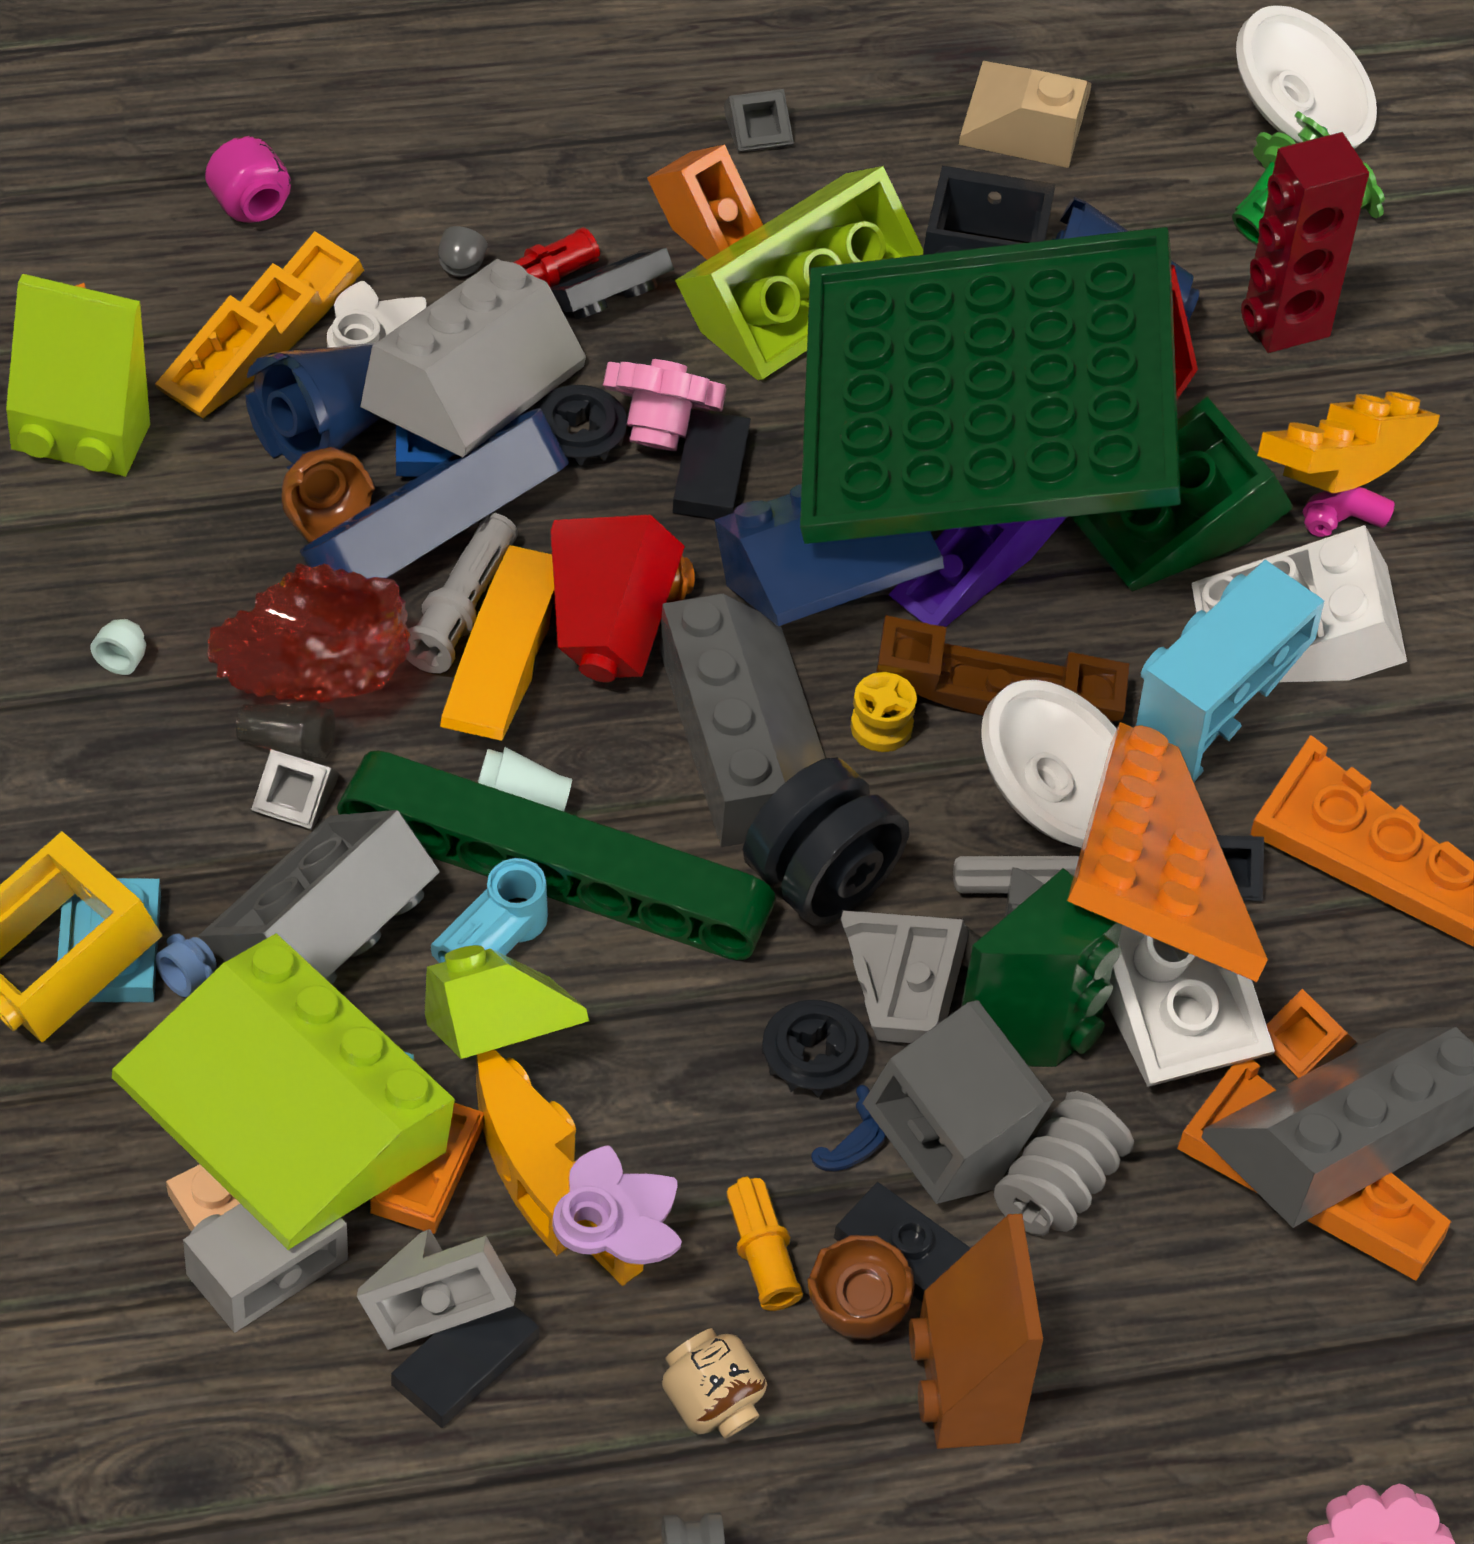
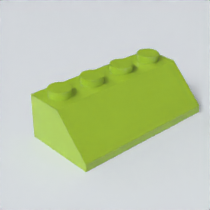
M884 166L842 175L675 281L700 332L756 380H761L807 351L810 268L923 255L924 250Z

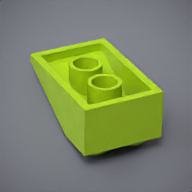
M27 274L21 275L17 288L6 406L12 450L25 452L33 457H45L83 466L91 471H104L127 476L150 426L140 301Z

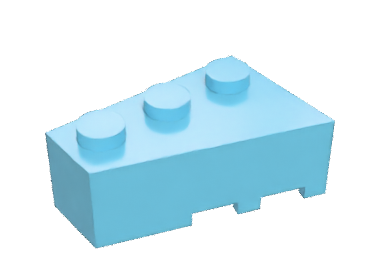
M1266 559L1247 576L1243 574L1237 575L1228 584L1220 601L1208 612L1204 610L1198 611L1188 621L1181 637L1168 649L1160 647L1148 658L1141 671V678L1144 679L1136 726L1142 725L1153 728L1162 733L1169 743L1178 746L1191 778L1195 782L1204 771L1203 767L1200 766L1201 758L1210 744L1218 735L1230 741L1241 728V723L1233 718L1238 711L1257 692L1267 697L1316 639L1325 600Z

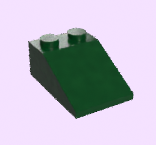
M1208 396L1177 419L1181 505L1070 516L1131 592L1246 545L1294 508L1275 474L1257 456L1253 448Z

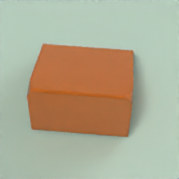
M1303 989L1267 1024L1275 1049L1274 1054L1298 1078L1343 1055L1357 1042Z

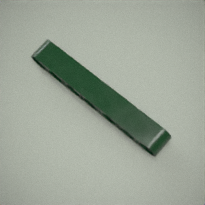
M378 750L370 751L364 755L337 806L339 815L398 810L429 857L486 877L502 861L512 858L527 859L536 863L543 871L548 898L728 959L744 960L752 955L776 903V896L771 887L751 874L389 752Z

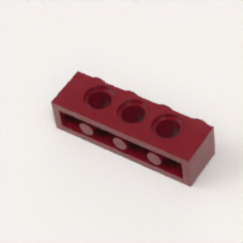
M1343 132L1278 148L1273 174L1268 179V198L1264 216L1259 221V239L1255 258L1250 262L1251 276L1247 295L1241 304L1242 318L1249 332L1257 335L1267 353L1320 340L1331 335L1370 173Z

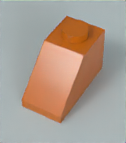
M725 144L689 152L647 177L671 229L707 260L763 226Z

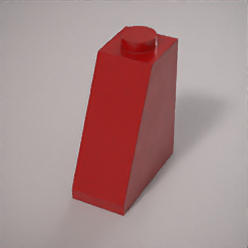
M652 515L554 520L550 531L558 648L579 665L578 669L584 676L592 680L612 682L615 677H642L662 618V604L667 603L685 546Z

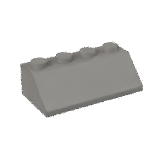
M496 259L372 345L360 407L464 458L550 393V391L583 368L586 355L548 283L528 274L522 266L516 263Z

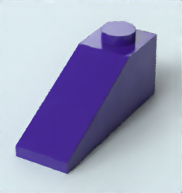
M1066 517L945 529L935 540L943 558L944 568L899 583L889 596L920 622L946 627L1031 560Z

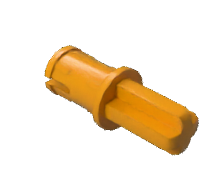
M748 1176L739 1178L737 1183L730 1186L727 1190V1199L740 1236L736 1247L738 1255L748 1261L759 1293L762 1309L777 1311L788 1308L803 1297L801 1286L797 1282L787 1250L791 1239L789 1231L785 1227L779 1226L766 1183L761 1178L750 1179Z

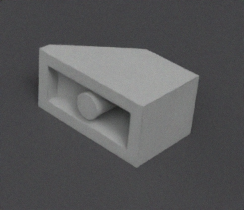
M238 1204L223 1215L215 1214L205 1218L194 1227L188 1237L183 1239L186 1275L234 1333L348 1260L347 1224L342 1218H339L287 1250L241 1204Z

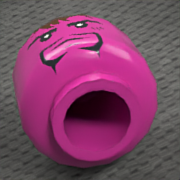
M238 137L222 144L213 153L206 166L205 179L211 193L225 213L239 222H259L275 216L283 207L290 193L291 179L287 168L272 147L258 137Z

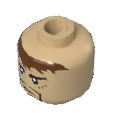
M710 1328L690 1338L665 1358L670 1367L663 1375V1389L692 1433L705 1434L718 1429L723 1438L726 1439L743 1430L759 1418L760 1415L753 1405L763 1397L767 1382L748 1350L736 1335L722 1334L717 1336L714 1330Z

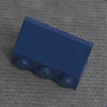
M802 484L793 487L788 495L770 501L743 503L735 509V513L714 520L727 587L777 626L944 568L942 555L930 531L804 544L800 529Z

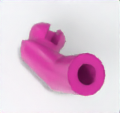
M1360 486L1338 493L1324 490L1311 496L1303 509L1304 523L1308 532L1318 537L1331 535L1332 530L1337 528L1338 522L1350 516H1354L1379 528H1384L1392 516L1395 503L1391 499Z

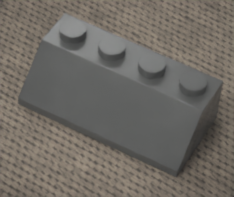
M725 594L662 604L660 654L721 847L743 844L748 829L757 814L780 786L801 769L821 759H825L781 626H777L762 613Z
M1457 1027L1391 1028L1204 1128L1201 1138L1294 1228L1474 1127V1043Z

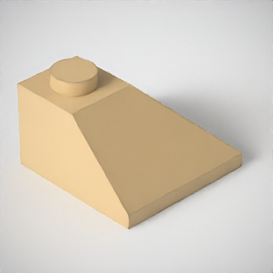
M983 61L961 131L959 145L1069 168L1089 98L1091 83L1059 74Z

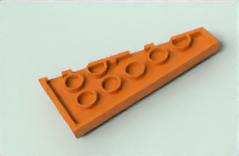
M1120 722L1110 743L1067 901L1257 982L1268 959L1179 747L1169 743L1162 733L1153 728L1142 725L1133 728Z

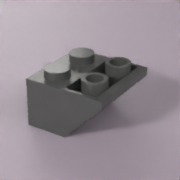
M977 1000L968 1002L890 1058L862 1104L933 1201L938 1204L994 1190L996 1184L1003 1178L1054 1099Z

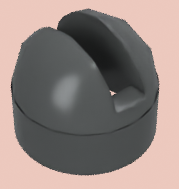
M461 226L449 227L444 230L438 247L439 262L446 273L455 277H467L475 273L483 263L488 243L481 234L472 229Z

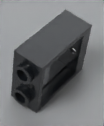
M942 165L926 231L923 255L1022 244L946 231V229L1024 242L1046 241L1056 184ZM998 192L1002 198L992 200L989 197V193Z

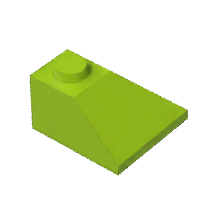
M479 945L461 947L448 952L444 956L445 962L427 967L425 993L427 1026L460 1059L589 1021L587 1009L549 976L491 948L485 950L483 946Z

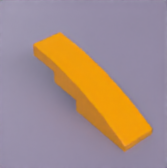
M314 231L283 269L272 263L241 301L230 295L155 383L156 387L201 418L206 417L255 380V375L247 378L248 369L257 358L274 352L290 350L330 310L340 293L350 287L363 273L364 269L360 259Z
M509 545L474 623L441 716L440 727L500 741L503 740L532 681L534 660L549 630L552 606L555 602L552 554Z

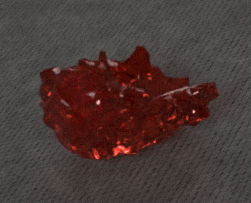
M297 564L295 565L294 573H287L280 583L270 586L265 592L256 594L255 607L252 611L239 610L235 618L226 619L222 626L210 628V638L207 640L209 644L207 657L210 663L218 665L217 677H228L232 686L245 691L247 694L254 693L257 697L275 695L278 700L295 699L298 702L306 701L307 704L330 702L336 698L367 694L382 689L393 675L395 669H397L399 664L405 662L410 651L408 640L411 634L405 624L408 616L405 610L406 602L400 597L399 586L392 579L380 577L367 579L361 573L354 571L348 573L344 569L334 570L328 564H321L316 567Z

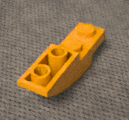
M1388 391L1385 393L1384 399L1367 394H1356L1355 401L1330 403L1327 419L1320 420L1319 427L1292 422L1289 423L1288 430L1263 432L1257 456L1285 465L1283 473L1285 477L1331 493L1348 491L1373 481L1402 462L1437 427L1440 415L1420 409L1421 400L1408 394Z
M495 1049L477 1054L476 1089L478 1109L484 1112L483 1132L496 1170L513 1202L529 1225L557 1256L567 1247L557 1239L553 1231L552 1219L557 1203L563 1196L569 1193V1173L576 1162L574 1161L575 1124L569 1113L559 1103L555 1101L548 1103L532 1087L529 1076L516 1060L510 1057L504 1059ZM589 1220L577 1222L585 1227H597L594 1222ZM606 1251L591 1254L622 1286L643 1271L644 1264L624 1262Z

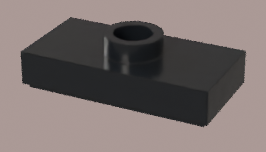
M878 1181L836 1225L834 1239L837 1241L850 1235L878 1236L898 1248L908 1261L909 1267L913 1270L915 1283L913 1296L922 1302L924 1291L971 1249Z

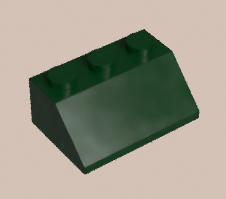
M1064 868L972 945L962 1006L968 1002L978 1000L1028 1067H1057L1075 1050L1080 1054L1084 1053L1098 1040L1105 1027V1023L1101 1020L1104 1006L1113 990V985L1110 984L1112 969L1121 954V947L1118 945L1122 924L1068 902L1067 899L1074 876Z

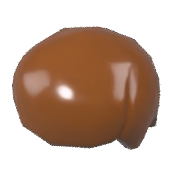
M333 447L310 451L303 454L286 473L281 493L282 507L297 532L307 541L312 542L369 507L375 486L368 471L364 469L363 464L356 456Z
M850 1235L828 1248L821 1249L811 1271L810 1278L807 1279L810 1299L821 1321L844 1337L868 1340L888 1333L900 1323L910 1308L915 1287L913 1270L909 1267L908 1261L902 1252L878 1236Z

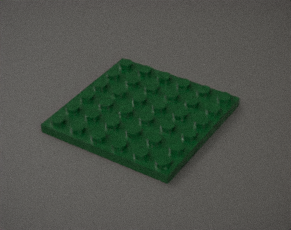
M1168 227L810 268L800 529L804 544L1181 505L1171 244Z

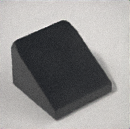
M1216 835L1243 901H1263L1264 837Z

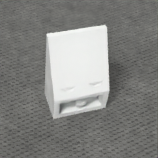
M1365 525L1192 582L1196 613L1200 610L1208 612L1220 601L1224 590L1237 575L1243 574L1247 576L1266 559L1325 600L1316 639L1280 682L1349 681L1407 662L1388 566Z

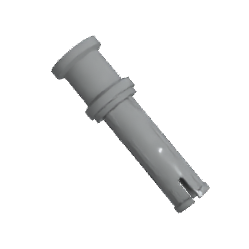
M492 513L491 517L489 515L484 517L480 521L470 543L466 546L454 566L444 587L430 592L422 604L423 616L417 626L409 628L400 641L403 655L420 670L429 673H442L447 671L455 660L454 647L460 637L468 635L473 629L476 621L475 607L496 573L509 545H512L517 538V528L510 519L497 513Z

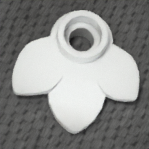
M360 281L348 287L336 298L334 303L336 318L327 332V347L376 343L426 308V299L424 297H409L379 301L370 285L365 281Z

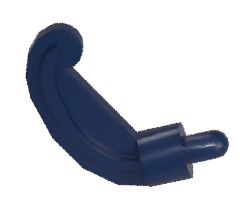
M860 1085L856 1089V1094L859 1098V1101L856 1103V1109L863 1122L832 1152L825 1147L814 1149L811 1159L817 1168L825 1171H839L850 1168L869 1158L884 1143L886 1135L862 1104L870 1092L866 1085Z

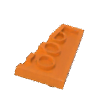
M1310 735L1255 817L1250 835L1264 837V842L1474 947V861L1449 841L1439 844L1420 829L1419 824L1421 820L1402 805L1394 809L1370 790L1372 782L1353 767L1345 771L1326 756L1328 747Z
M1249 1060L1231 1066L1184 1129L1177 1149L1256 1192L1201 1138L1204 1128L1276 1090L1257 1075L1260 1065L1254 1060ZM1389 1173L1307 1220L1417 1281L1444 1240L1451 1224L1447 1217L1393 1173Z

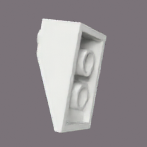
M1122 925L1118 945L1121 947V954L1112 969L1110 984L1113 985V990L1107 1000V1004L1147 1087L1272 1055L1275 1052L1252 980Z

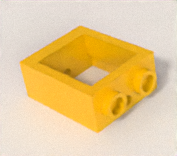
M62 831L0 885V959L74 894L104 919L100 925L24 992L21 993L0 973V1020L12 1031L23 1025L42 1043L162 937L161 932L142 901Z

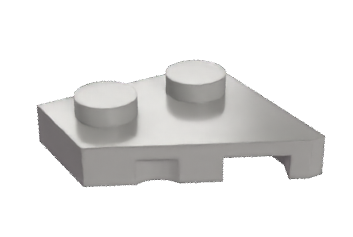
M843 911L841 921L848 937L858 981L863 990L864 1002L877 1040L912 1043L946 1019L949 1014L969 934L964 920Z

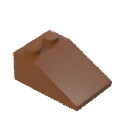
M1022 1213L1008 1214L932 1283L924 1291L920 1318H912L909 1321L911 1356L913 1361L924 1360L926 1380H919L918 1383L920 1418L922 1423L933 1422L937 1449L1014 1444L1021 1441L1043 1343Z

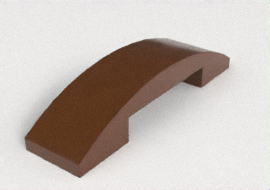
M885 615L876 671L878 673L898 674L907 679L914 687L916 694L955 709L984 716V712L991 700L1008 685L1022 680H1041L1060 685L1080 695L1103 713L1110 722L1123 719L1130 663L1068 652L1064 666L948 644L945 643L947 627Z

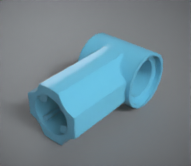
M520 858L508 859L496 865L488 875L487 889L431 944L432 956L439 963L445 962L444 956L448 952L473 945L483 946L485 950L491 948L506 955L518 942L532 940L541 934L547 925L548 906L546 879L540 867L536 863ZM514 898L527 899V901L521 903L508 902V900Z

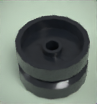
M838 757L821 759L801 769L780 786L761 808L749 827L742 848L744 862L767 884L774 888H782L783 900L805 921L814 926L828 924L841 918L843 911H853L869 898L890 875L906 847L910 835L909 822L887 800L878 794L870 795L869 783L846 762Z

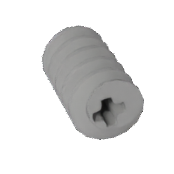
M1080 1091L1067 1092L1065 1100L1053 1110L1051 1119L1039 1128L1037 1137L1026 1145L1023 1155L1010 1166L1008 1175L996 1184L994 1197L997 1206L1005 1217L1008 1214L1022 1213L1025 1232L1028 1234L1044 1236L1049 1233V1229L1068 1232L1077 1223L1078 1216L1076 1213L1084 1212L1091 1205V1194H1096L1104 1188L1106 1182L1105 1175H1110L1119 1168V1156L1123 1157L1133 1149L1134 1139L1130 1130L1101 1100Z

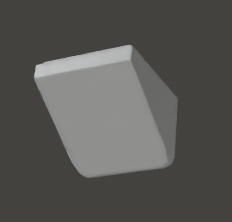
M271 749L251 810L313 830L336 785L339 772L330 767Z

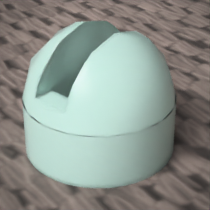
M128 619L113 620L101 628L92 641L90 649L93 657L102 667L115 674L128 675L135 670L142 660L146 650V642L144 640V633L138 624Z

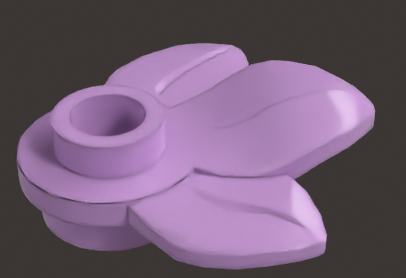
M608 1145L581 1156L574 1163L569 1173V1193L559 1200L553 1213V1231L557 1239L565 1247L582 1254H597L606 1251L630 1264L660 1262L671 1257L681 1248L682 1241L679 1236L663 1223L671 1211L676 1195L677 1180L674 1177L656 1174H622L621 1163L614 1150ZM589 1220L594 1222L597 1227H585L577 1222Z

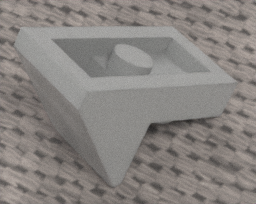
M428 1229L418 1234L358 1288L357 1298L386 1348L389 1350L514 1306L516 1288L487 1236L442 1251L432 1231Z

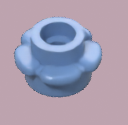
M173 934L167 939L168 946L156 954V966L162 979L173 992L179 996L188 997L216 969V959L209 946L200 938L192 937L185 940L183 935Z

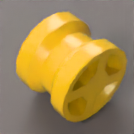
M879 672L863 678L856 686L850 727L853 737L860 745L872 751L889 752L903 747L911 738L917 696L914 687L907 679L898 674ZM885 713L891 715V717H886V718L883 717V716H884Z

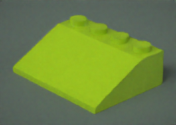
M277 933L224 962L112 1069V1079L287 1250L446 1153L455 1101L445 1089Z

